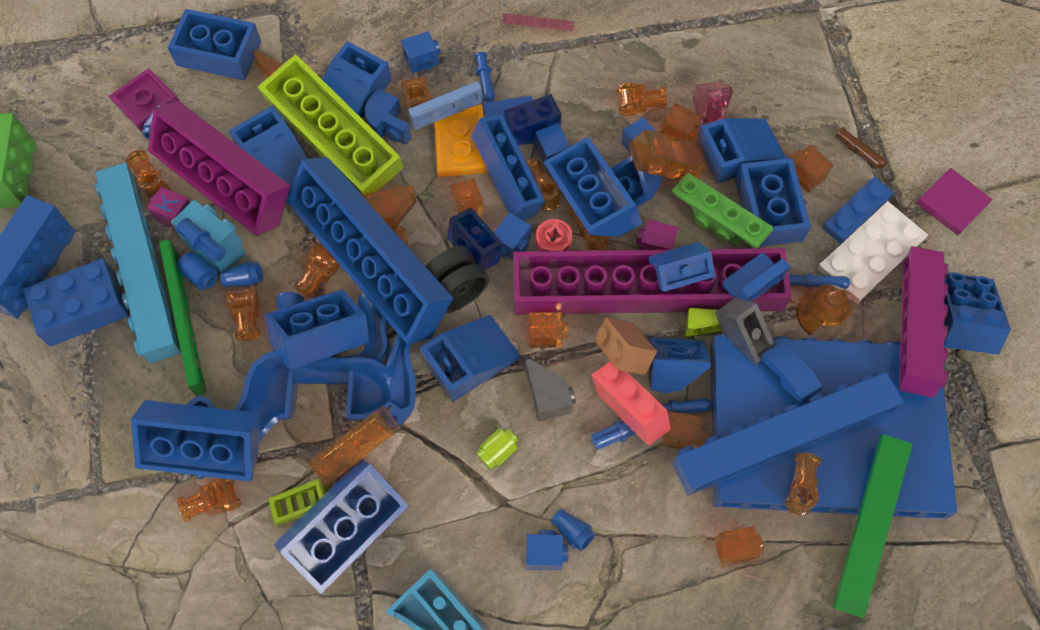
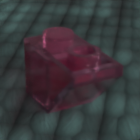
M722 81L696 85L693 102L700 124L712 123L725 118L733 93L731 86Z

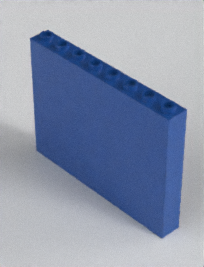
M725 334L714 337L711 344L712 437L720 435L721 438L731 434L730 431L743 424H746L747 427L757 424L756 421L759 418L768 414H772L773 417L783 414L782 410L790 405L798 403L799 406L808 404V400L818 394L824 393L825 396L833 394L834 389L845 383H850L851 386L858 384L862 377L870 373H875L878 376L887 372L904 401L893 413L714 485V507L858 515L881 434L913 444L893 516L948 519L957 513L944 388L940 387L934 398L899 391L900 342L891 341L884 344H875L870 340H861L855 343L845 342L843 339L818 341V339L812 337L801 340H792L787 336L773 338L775 346L785 341L797 352L823 385L821 391L800 403L780 386L781 377L762 361L757 365L753 364Z

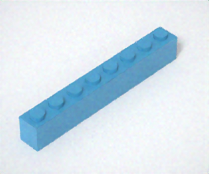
M127 163L97 171L95 173L98 182L94 183L99 198H102L103 204H100V210L104 219L108 221L105 231L109 240L113 241L114 248L110 249L111 255L115 263L119 265L120 270L116 271V275L120 285L124 286L125 289L122 299L125 307L130 309L131 316L128 317V323L132 332L136 333L137 340L134 341L136 353L139 357L143 356L149 364L181 354L179 340L135 176Z

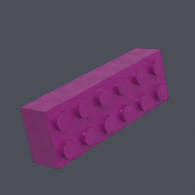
M175 101L154 108L148 152L256 236L280 226L290 186L288 183L181 102Z

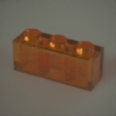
M645 129L628 143L637 171L681 180L687 173L699 179L700 175L709 169L701 144L698 142Z
M383 405L310 460L308 465L324 486H326L393 436L401 427Z

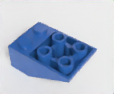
M349 41L333 57L322 79L361 118L365 114L366 103L375 90L379 88L384 91L392 81L388 62Z
M271 106L230 129L228 132L232 141L288 183L290 185L289 193L302 159H308L285 121L274 106Z
M724 118L700 127L696 141L717 184L736 178L741 164L787 159L766 119Z
M956 272L947 273L944 283L948 284V291L944 304L948 305V311L944 325L948 327V333L944 341V347L999 355L1011 328L994 279L985 276L962 275Z
M491 315L443 332L419 347L422 360L452 402L521 358V355Z

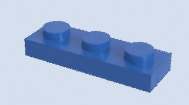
M873 177L823 225L822 229L842 244L893 196L894 192L876 177Z

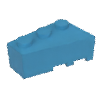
M429 569L385 611L414 630H489L443 575L435 569Z

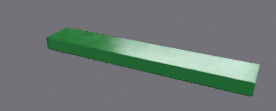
M164 240L159 242L187 384L195 396L206 394V387L183 276L178 268V252L171 241Z
M884 434L880 435L832 608L865 618L912 449V443Z

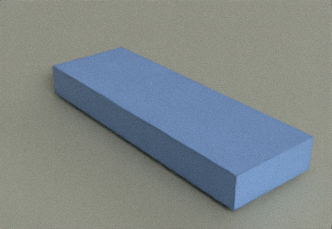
M476 81L408 109L413 129H420L482 103L480 84Z

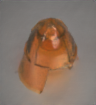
M823 284L815 290L807 292L800 298L796 306V318L801 328L808 335H812L822 324L830 326L843 325L852 312L850 292L835 284Z

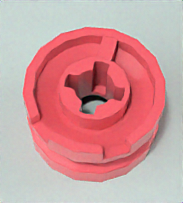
M549 219L542 222L536 230L537 251H571L572 230L570 226L559 219ZM553 237L557 238L554 242L551 241Z

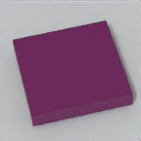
M149 68L108 96L139 131L144 129L145 122L156 106H163L175 101L180 102L179 98Z
M950 168L917 201V204L956 235H959L993 199L954 169Z

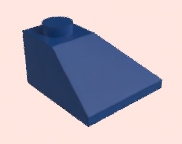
M639 152L611 168L637 207L652 199L662 183L657 161Z
M650 337L649 342L657 351L649 367L651 390L664 394L671 391L679 392L711 366L704 340Z

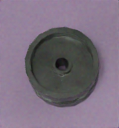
M455 246L447 249L425 266L453 297L445 314L458 311L472 303L482 294L489 283L488 274L482 266L476 264V258L465 246Z

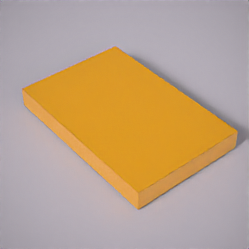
M483 104L475 105L434 122L438 177L488 173L485 163L471 137L478 120L484 118Z

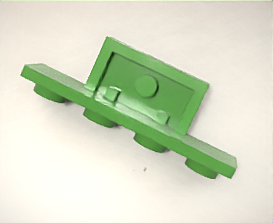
M687 173L671 191L673 195L692 206L694 222L700 228H707L715 233V236L723 243H730L736 247L743 240L758 249L773 231L771 225L690 173Z

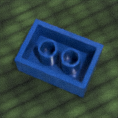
M185 9L167 48L176 66L246 80L262 41L255 23Z
M793 158L741 164L735 179L741 206L773 227L771 234L759 247L803 242L811 225Z
M104 258L23 288L36 334L50 347L129 316L122 299V293L115 272Z
M343 289L264 314L269 342L290 370L369 343L366 314Z

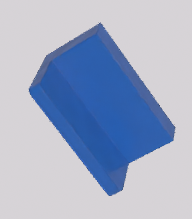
M700 242L649 256V262L656 268L659 288L663 292L715 277L711 251Z
M761 253L725 279L722 286L733 298L753 302L784 279L790 265L783 258L774 264L764 253Z

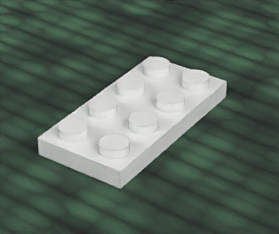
M887 201L820 263L817 270L824 276L848 277L851 282L850 286L847 289L840 290L858 304L906 258L911 246L918 247L927 238L928 234Z

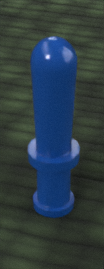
M478 52L474 57L478 65L476 72L480 76L483 98L486 102H492L495 98V93L490 78L491 68L487 65L486 53Z
M789 273L790 287L792 285L808 286L807 289H811V287L847 289L851 283L850 279L846 276H812V273H808V276Z
M707 398L681 402L669 400V403L661 404L667 409L671 417H676V414L709 412L713 407L712 401Z

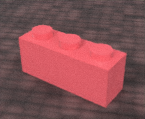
M610 361L591 374L596 394L648 446L671 430L667 409L628 372L617 370Z

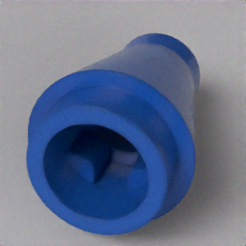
M249 260L228 271L221 272L220 280L224 288L256 287L258 283L263 282V272L258 262Z
M560 509L551 520V523L557 527L572 549L577 548L580 552L583 551L595 537V532L591 530V525L570 515L563 509Z

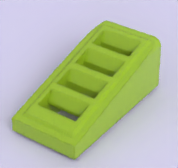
M689 308L685 317L684 336L690 337L723 331L715 315L718 310Z
M318 478L269 497L268 500L274 525L279 526L299 520L318 501V496L319 499L322 498L331 489L329 481ZM307 493L311 504L310 506H307L305 494ZM294 497H296L299 506V510L297 511L295 509L293 501ZM284 500L286 502L288 510L287 515H284L281 501Z

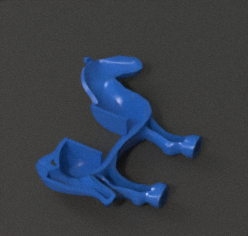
M294 292L277 294L276 307L282 309L304 302V297ZM365 294L359 295L358 306L366 314L369 343L365 344L364 350L360 354L344 358H323L308 363L303 367L290 370L274 349L252 363L244 382L242 397L234 410L260 413V441L278 421L288 420L293 417L298 384L348 385L347 420L364 421L375 419L386 426L396 428L409 418L416 402L415 375L410 360L411 344L407 345L400 335L397 334L391 352V345L387 336L389 322ZM389 357L385 366L383 362ZM202 396L193 398L187 404L216 408L210 399ZM197 476V479L201 480L206 476Z

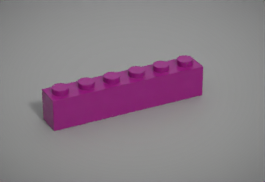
M911 246L903 263L899 391L933 398L940 387H945L948 377L947 370H944V364L948 355V349L944 347V341L948 333V327L944 325L948 311V305L944 304L948 291V284L944 283L948 264L944 263V252Z

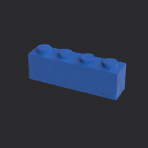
M498 114L480 118L471 137L508 213L510 212L521 220L536 216L545 200L503 115Z

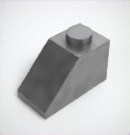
M733 298L715 313L725 336L753 364L757 365L761 362L762 354L775 347L757 303Z
M531 359L525 360V371L538 420L542 421L571 414L572 404L576 403L573 388L567 387L566 379Z

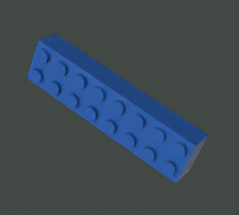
M328 157L302 159L286 202L407 345L432 338L453 297Z

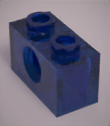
M552 94L504 110V119L518 146L535 140V131L558 123L561 127L562 113Z
M472 207L450 218L447 238L454 247H467L476 258V264L482 266L484 270L499 263L503 243Z

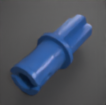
M184 218L178 223L176 227L177 232L191 242L193 249L200 250L212 261H221L223 259V256L226 254L225 249L211 238V234L208 231L201 230L189 218Z
M615 421L612 426L593 433L591 439L594 447L599 450L618 441L623 443L626 441V438L636 433L624 421L620 423Z

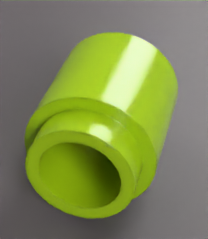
M498 428L479 446L480 450L476 455L492 470L495 466L499 467L518 449L515 443L519 440L508 428L504 431Z

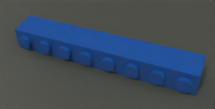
M887 372L878 376L875 373H870L862 377L858 384L851 386L850 383H845L834 389L833 394L825 396L824 393L818 394L808 400L809 403L803 406H799L798 403L790 405L782 410L783 414L775 417L772 414L765 415L756 421L757 424L753 426L740 425L732 429L730 435L723 438L720 435L713 436L704 441L705 445L694 449L693 446L685 447L677 452L678 456H676L672 465L687 496L893 413L904 401Z

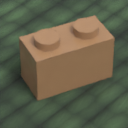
M606 317L597 332L595 342L617 370L646 375L657 351L633 323Z

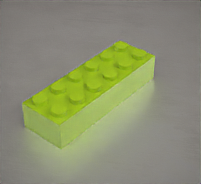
M296 54L257 87L264 100L270 106H274L279 115L322 158L328 157L366 201L404 168L401 157Z

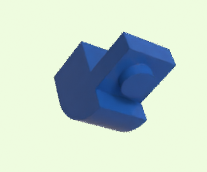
M377 88L365 106L368 125L381 138L386 135L394 142L399 141L405 145L411 139L409 124L398 119V116L401 114L399 98Z

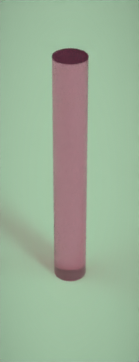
M503 13L502 23L574 30V21Z

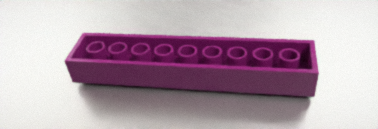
M785 248L709 249L712 254L715 277L665 292L659 288L656 268L649 262V256L669 250L514 252V315L688 312L689 308L719 310L733 299L722 286L725 279L761 253H764L774 264L782 258L787 262ZM788 272L784 279L753 301L757 303L760 311L785 310L791 299Z

